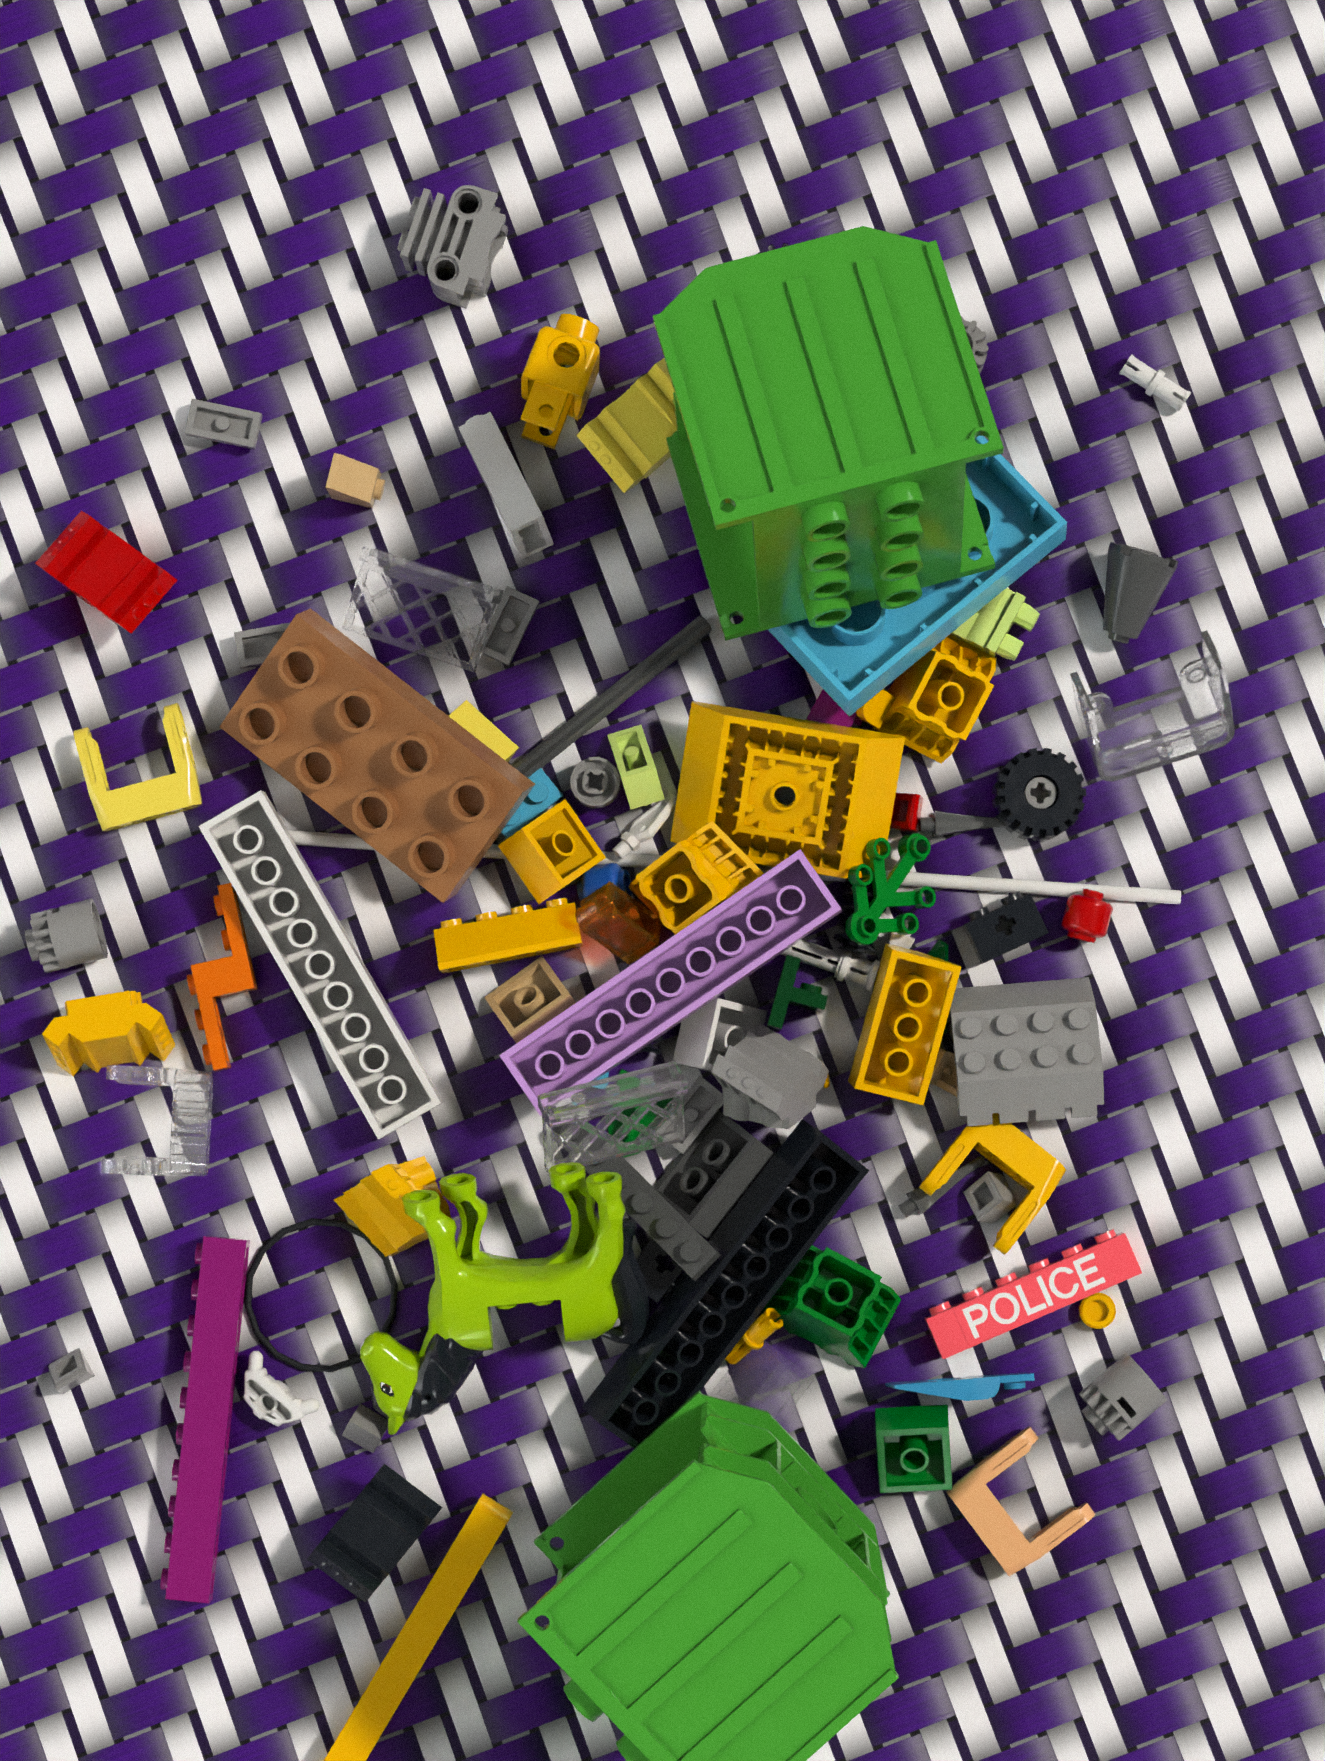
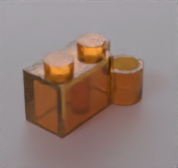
M610 881L581 900L580 907L575 912L577 923L583 933L593 938L629 965L659 944L662 924L660 917Z

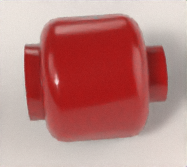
M1083 888L1082 895L1073 894L1068 897L1062 918V927L1068 931V937L1095 943L1096 938L1106 936L1113 908L1111 904L1103 901V893Z

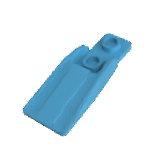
M1022 1372L887 1382L885 1384L886 1387L973 1401L994 1397L999 1391L1000 1383H1004V1389L1026 1388L1025 1381H1035L1034 1373Z

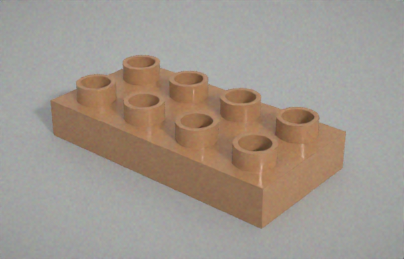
M312 609L295 615L219 726L442 903L458 893L535 786V783Z

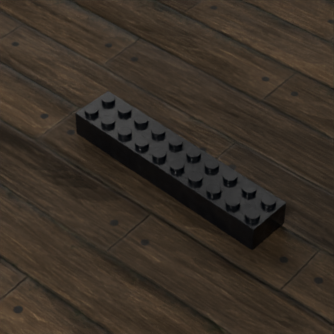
M802 1119L708 1241L721 1256L696 1281L686 1272L681 1276L647 1321L642 1337L635 1344H629L583 1404L582 1408L599 1424L635 1449L696 1392L702 1390L869 1170L822 1132Z

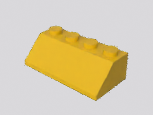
M559 898L546 901L547 908L533 910L530 904L511 908L512 915L497 917L496 911L475 915L476 922L462 924L461 918L440 922L441 928L433 930L439 971L445 974L584 947L575 902L568 903L567 898Z
M885 943L848 1082L854 1089L924 1105L961 966L922 952Z

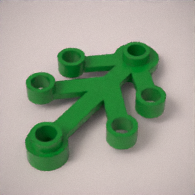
M919 833L905 835L899 840L898 853L900 859L887 879L884 859L890 855L891 847L889 842L885 838H877L867 843L866 853L870 858V867L866 864L851 867L848 872V878L853 889L855 911L848 917L845 930L847 936L853 942L860 945H868L876 941L879 933L897 932L900 935L914 934L918 930V918L913 913L899 914L895 919H879L886 907L915 906L918 909H924L935 904L936 894L929 886L919 887L913 891L896 892L915 862L925 860L930 853L931 846L926 837ZM877 844L880 848V854L876 850ZM859 871H861L863 876L862 881L859 878ZM872 882L874 898L869 904L866 886ZM922 893L925 895V903L922 900ZM905 919L908 922V928L905 927Z

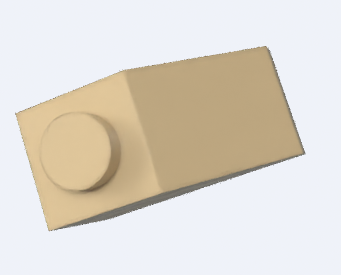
M334 453L325 488L331 499L373 509L375 500L381 501L385 480L380 479L381 473L378 468Z

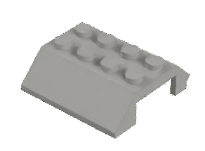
M1089 977L955 989L949 1011V1025L952 1028L957 1076L958 1114L966 1116L967 1127L993 1125V1113L999 1114L1000 1124L1029 1122L1028 1111L1034 1110L1036 1121L1065 1119V1108L1067 1107L1071 1109L1072 1118L1097 1116V1105L1104 1104V1081L1096 1004Z

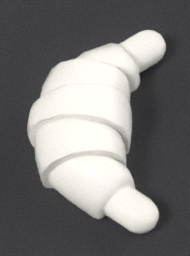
M253 1351L250 1353L248 1370L244 1373L243 1398L252 1408L255 1416L278 1427L284 1423L300 1420L304 1415L314 1413L319 1409L318 1400L314 1398L307 1400L297 1398L294 1394L290 1393L291 1390L285 1383L275 1380L274 1377L268 1375L267 1369L263 1368V1355L261 1352Z

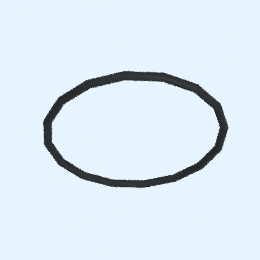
M310 1218L282 1228L259 1249L246 1275L244 1306L254 1335L274 1358L301 1371L334 1372L360 1363L362 1361L360 1354L357 1357L331 1366L302 1364L278 1352L260 1332L251 1306L253 1276L265 1252L285 1234L311 1225L341 1227L365 1239L383 1260L391 1284L390 1312L380 1331L384 1333L388 1332L396 1316L398 1283L389 1257H385L358 1228L342 1220Z

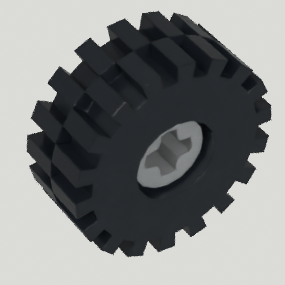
M1037 748L1029 749L1025 753L1021 752L1014 756L997 774L995 778L997 781L992 787V794H995V799L992 800L993 809L997 808L999 812L996 816L999 822L1004 821L1008 825L1005 829L1010 833L1017 832L1019 834L1018 838L1024 840L1033 838V841L1055 838L1073 825L1079 818V813L1083 811L1085 803H1082L1086 796V788H1082L1081 783L1084 781L1082 773L1077 775L1074 770L1077 765L1073 761L1068 763L1064 760L1066 755L1063 753L1053 754L1051 753L1052 749L1044 748L1042 751H1037ZM1039 784L1044 792H1049V797L1044 798L1041 803H1037V798L1030 794V791L1035 790Z

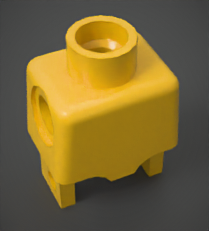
M561 314L555 328L545 326L538 332L521 376V395L527 401L521 415V420L526 421L521 438L555 450L567 416L573 417L577 421L582 418L599 372L600 349L595 342L600 330L594 323L572 314ZM561 365H571L572 367L566 368L561 367ZM543 427L553 432L549 436H544L539 430Z

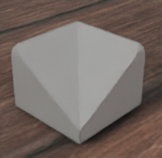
M990 1171L963 1192L977 1220L984 1223L994 1224L1018 1204L1005 1177L1002 1174Z

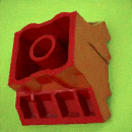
M82 510L35 562L37 566L60 582L69 591L131 634L177 582V579L167 571L156 565Z

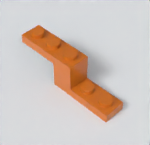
M231 883L218 885L219 894L214 895L213 898L217 915H224L227 929L221 930L225 951L231 950L232 956L190 965L192 974L187 975L191 996L197 995L200 1009L194 1010L199 1031L205 1030L207 1044L202 1045L204 1060L207 1066L212 1065L213 1071L231 1069L216 999L258 989L238 896Z

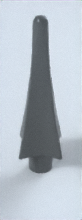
M942 811L931 813L932 817H919V831H933V838L977 829L1008 826L1004 821L999 822L998 818L962 815Z
M979 1156L957 1169L947 1183L942 1185L940 1189H937L931 1196L920 1188L906 1193L909 1199L898 1206L900 1211L906 1218L916 1211L919 1215L925 1213L955 1184L984 1164L985 1158Z

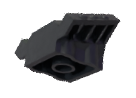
M384 1464L353 1501L344 1515L313 1550L307 1560L366 1603L443 1507Z

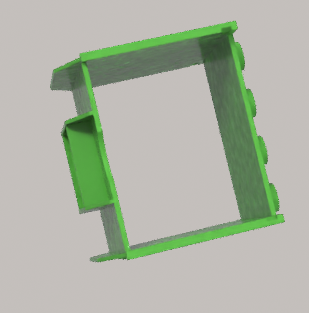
M865 226L707 267L660 314L653 315V322L674 388L673 403L677 431L671 437H667L666 442L725 641L808 619L809 625L813 628L834 626L851 616L852 611L850 607L879 600L880 606L884 609L901 608L917 601L922 596L921 588L995 568V561L991 555L986 533L967 478L966 463L1003 454L1004 447L936 240L925 242ZM982 435L989 439L985 444H978L975 441L976 437ZM976 551L981 554V557L978 560H972L968 554ZM735 615H739L743 618V621L740 624H733L730 619Z
M699 1390L534 1540V1544L558 1568L556 1584L533 1607L524 1612L517 1622L571 1678L563 1689L574 1707L592 1722L605 1713L624 1733L616 1741V1745L626 1761H806L899 1678L898 1673L895 1671L890 1645L892 1639L885 1608L888 1604L887 1597L890 1596V1592L886 1586L875 1524L768 1411L704 1395ZM554 1537H560L564 1544L556 1548L552 1546L550 1540ZM538 1616H546L549 1619V1624L545 1627L537 1625L535 1619Z

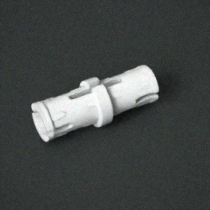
M1131 354L1119 373L1146 389L1145 393L1150 397L1154 394L1174 407L1178 412L1191 394L1190 391L1185 390L1166 378L1164 371H1155L1134 357L1133 354Z

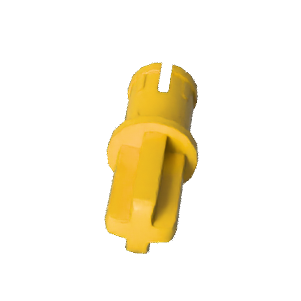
M767 1308L762 1315L754 1320L725 1360L733 1365L738 1363L753 1349L758 1350L762 1348L764 1340L783 1327V1319L774 1322L781 1315L773 1308Z

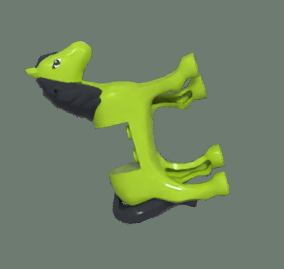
M574 1162L560 1163L548 1170L551 1187L563 1195L570 1210L571 1229L562 1249L546 1258L517 1259L493 1255L480 1250L481 1231L488 1215L487 1203L476 1195L477 1183L476 1178L472 1174H451L442 1177L439 1181L441 1195L453 1203L459 1213L460 1230L456 1242V1223L440 1210V1197L436 1191L416 1190L402 1197L405 1214L421 1224L428 1235L434 1260L435 1280L430 1289L428 1301V1331L420 1352L403 1346L388 1333L379 1331L370 1333L360 1346V1358L372 1381L371 1395L373 1408L388 1419L389 1435L396 1434L405 1421L409 1422L422 1415H432L443 1405L448 1404L474 1369L477 1358L483 1351L493 1350L490 1307L496 1306L498 1309H510L517 1306V1304L523 1303L543 1306L551 1304L554 1300H561L565 1342L596 1339L600 1336L617 1343L635 1344L642 1337L649 1318V1300L646 1281L636 1261L632 1247L637 1223L630 1218L623 1219L625 1206L621 1197L622 1177L620 1174L610 1171L598 1172L586 1178L585 1167L580 1163ZM595 1202L598 1204L599 1219L595 1215ZM619 1318V1326L613 1327L616 1320Z

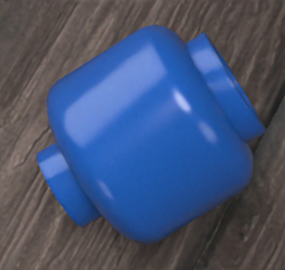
M616 863L595 865L583 873L582 880L577 882L579 900L586 902L589 909L594 912L619 909L626 904L627 898L632 896V891L628 888L631 878L626 869L622 870Z

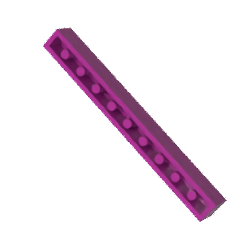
M203 1236V1243H197L195 1264H200L199 1279H193L191 1300H196L197 1302L195 1315H189L187 1336H192L193 1340L191 1351L185 1352L183 1372H188L189 1378L188 1387H182L180 1394V1408L185 1409L184 1423H178L176 1431V1444L181 1445L180 1459H174L172 1469V1481H178L176 1495L170 1496L168 1517H174L172 1532L167 1531L164 1545V1553L170 1554L169 1568H163L160 1583L161 1590H166L165 1599L208 1604L213 1600L250 1240Z

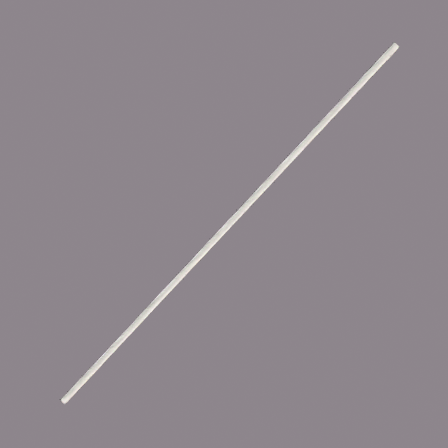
M287 830L296 845L375 850L360 837L353 834ZM492 844L483 857L507 859L498 847L499 844ZM602 851L606 858L596 865L613 862L620 867L646 868L662 855L629 853L621 860L614 852ZM756 864L764 874L773 868V866ZM886 870V879L891 871ZM909 872L900 885L1016 893L1020 891V894L1069 897L1073 894L1082 895L1084 888L1103 893V899L1179 905L1181 903V890ZM818 874L823 881L845 882L846 878Z

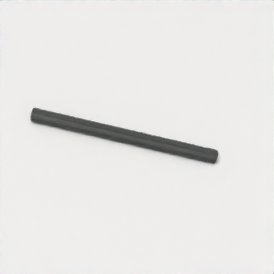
M698 616L515 763L513 767L527 778L538 769L544 767L707 636L712 630L711 625L704 617Z

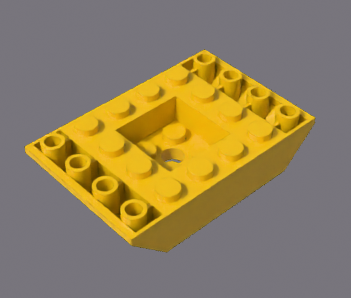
M692 701L670 841L677 844L713 821L755 864L775 867L801 849L817 874L844 879L848 878V872L851 867L866 864L870 867V858L866 853V845L870 840L885 838L888 841L905 736ZM782 786L790 787L795 793V800L787 805L781 804L775 798V791ZM877 844L876 850L880 854V848ZM859 871V878H863L861 871Z

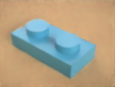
M542 768L528 777V779L535 783V786L501 833L506 839L535 820L564 797Z

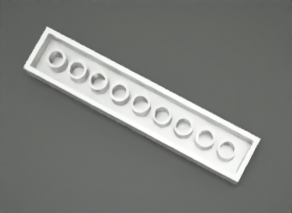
M260 790L198 826L378 1140L443 1103L441 1096L266 792Z

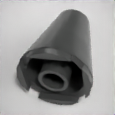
M1110 542L1107 556L1103 630L1109 632V639L1125 644L1129 643L1130 638L1138 639L1174 575L1179 561L1166 557V559L1158 557L1156 553L1136 547Z

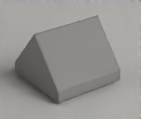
M80 1348L48 1365L54 1387L61 1393H66L95 1376Z
M360 1404L349 1420L342 1436L374 1453L388 1429V1419Z

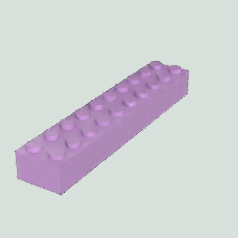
M800 849L499 1056L539 1115L545 1116L842 912V909Z

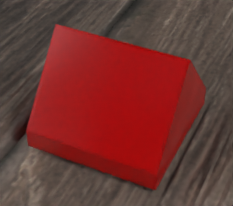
M895 794L890 829L918 833L919 817H921L923 797L921 795Z

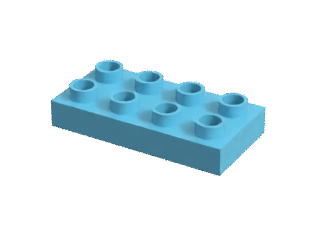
M983 435L975 438L978 444L988 442ZM1001 454L966 463L967 478L986 533L991 555L995 561L994 569L921 588L922 596L912 604L901 608L884 609L880 606L879 600L850 607L852 611L851 616L834 626L813 628L809 625L808 619L768 629L849 717L1066 540L1067 521ZM974 551L969 553L968 556L972 560H978L981 554Z

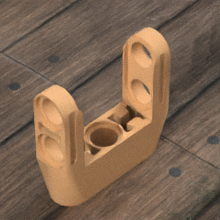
M1030 1426L1019 1432L970 1469L952 1486V1490L946 1491L1008 1576L1013 1575L1044 1556L1095 1516L1092 1508L1085 1502L1078 1507L1069 1508L1027 1540L986 1484L1026 1455L1030 1451L1031 1446L1039 1439Z

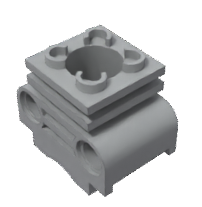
M464 185L454 191L448 207L444 194L437 192L434 201L431 190L424 188L421 198L415 196L409 215L414 217L410 230H403L397 249L401 251L400 258H402L405 270L413 272L416 263L419 275L426 277L428 273L433 293L440 300L467 309L472 292L486 297L492 280L491 268L498 252L503 248L508 234V227L505 225L506 216L500 213L501 208L494 206L498 196L497 193L472 185ZM470 207L477 209L470 214L463 213L465 209ZM449 273L454 275V277L448 281L440 280V278L444 274Z

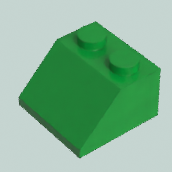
M948 1405L875 1408L880 1493L952 1490Z

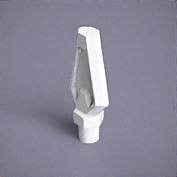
M670 793L664 800L659 801L631 823L629 832L626 831L620 837L621 841L612 849L615 855L623 860L631 851L635 852L640 847L641 842L653 838L674 811L677 797Z

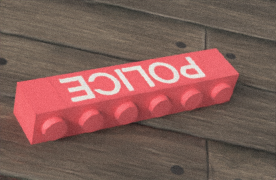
M1114 1229L1095 1236L1096 1244L1083 1249L1081 1243L1061 1251L1063 1258L1050 1263L1048 1258H1044L1029 1265L1030 1272L1017 1277L1015 1272L996 1279L997 1287L985 1292L982 1286L962 1294L964 1301L951 1306L949 1301H945L929 1309L931 1315L925 1317L924 1320L941 1358L946 1359L1141 1274V1268L1126 1234L1122 1232L1116 1234Z

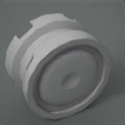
M589 757L574 767L570 777L571 790L575 799L583 806L592 809L603 808L611 804L617 797L620 790V777L616 767L607 759Z

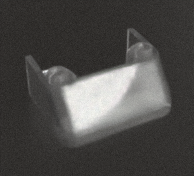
M1207 630L1200 632L1204 658L1191 661L1181 669L1179 673V687L1113 707V703L1107 694L1095 692L1087 695L1078 673L1070 674L1077 713L1100 778L1105 781H1117L1223 747L1233 739L1235 728L1226 668Z

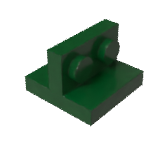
M786 955L767 1024L768 1028L781 1031L788 1004L821 1013L825 1010L828 996L821 994L822 987L803 982L800 988L793 987L800 958Z

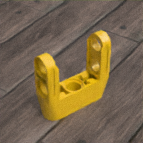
M993 1113V1125L966 1126L920 1184L919 1188L931 1196L937 1189H940L942 1185L947 1183L973 1148L1028 1191L997 1232L993 1247L1005 1255L1050 1198L1066 1169L1056 1158L1013 1124H1000L999 1114Z

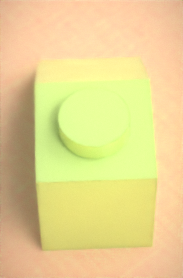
M642 725L608 734L607 736L630 809L664 800L662 787Z

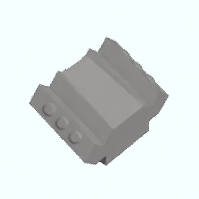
M759 1022L755 1034L748 1030L746 1037L735 1046H728L725 1057L720 1054L717 1055L711 1072L722 1086L724 1116H729L738 1121L761 1123L770 1128L789 1130L816 1107V1094L823 1089L829 1070L822 1061L815 1058L810 1052L804 1051L797 1044L788 1041L781 1034L772 1031Z

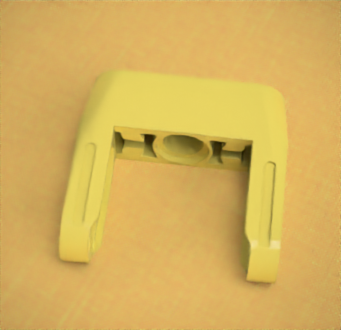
M178 703L163 707V725L176 773L110 790L99 746L92 738L90 729L86 727L74 731V739L88 793L102 831L116 830L202 806L197 769Z

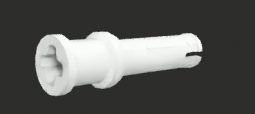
M800 940L781 953L783 956L789 955L800 958V962L835 973L834 977L838 981L842 982L846 979L864 985L865 990L870 992L880 965L879 960L871 962L854 956L850 950H843L840 953L805 940ZM793 947L819 955L822 957V959L793 949ZM828 959L833 960V961H836V962H839V963H838V964L832 963V962L828 961ZM851 967L864 971L867 974L853 970Z

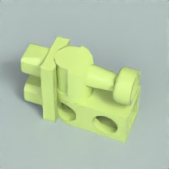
M1006 588L953 631L951 635L994 657L997 654L1003 658L1015 661L1024 642L1008 634L1012 625L1016 624L1031 632L1040 613L1025 603V596Z

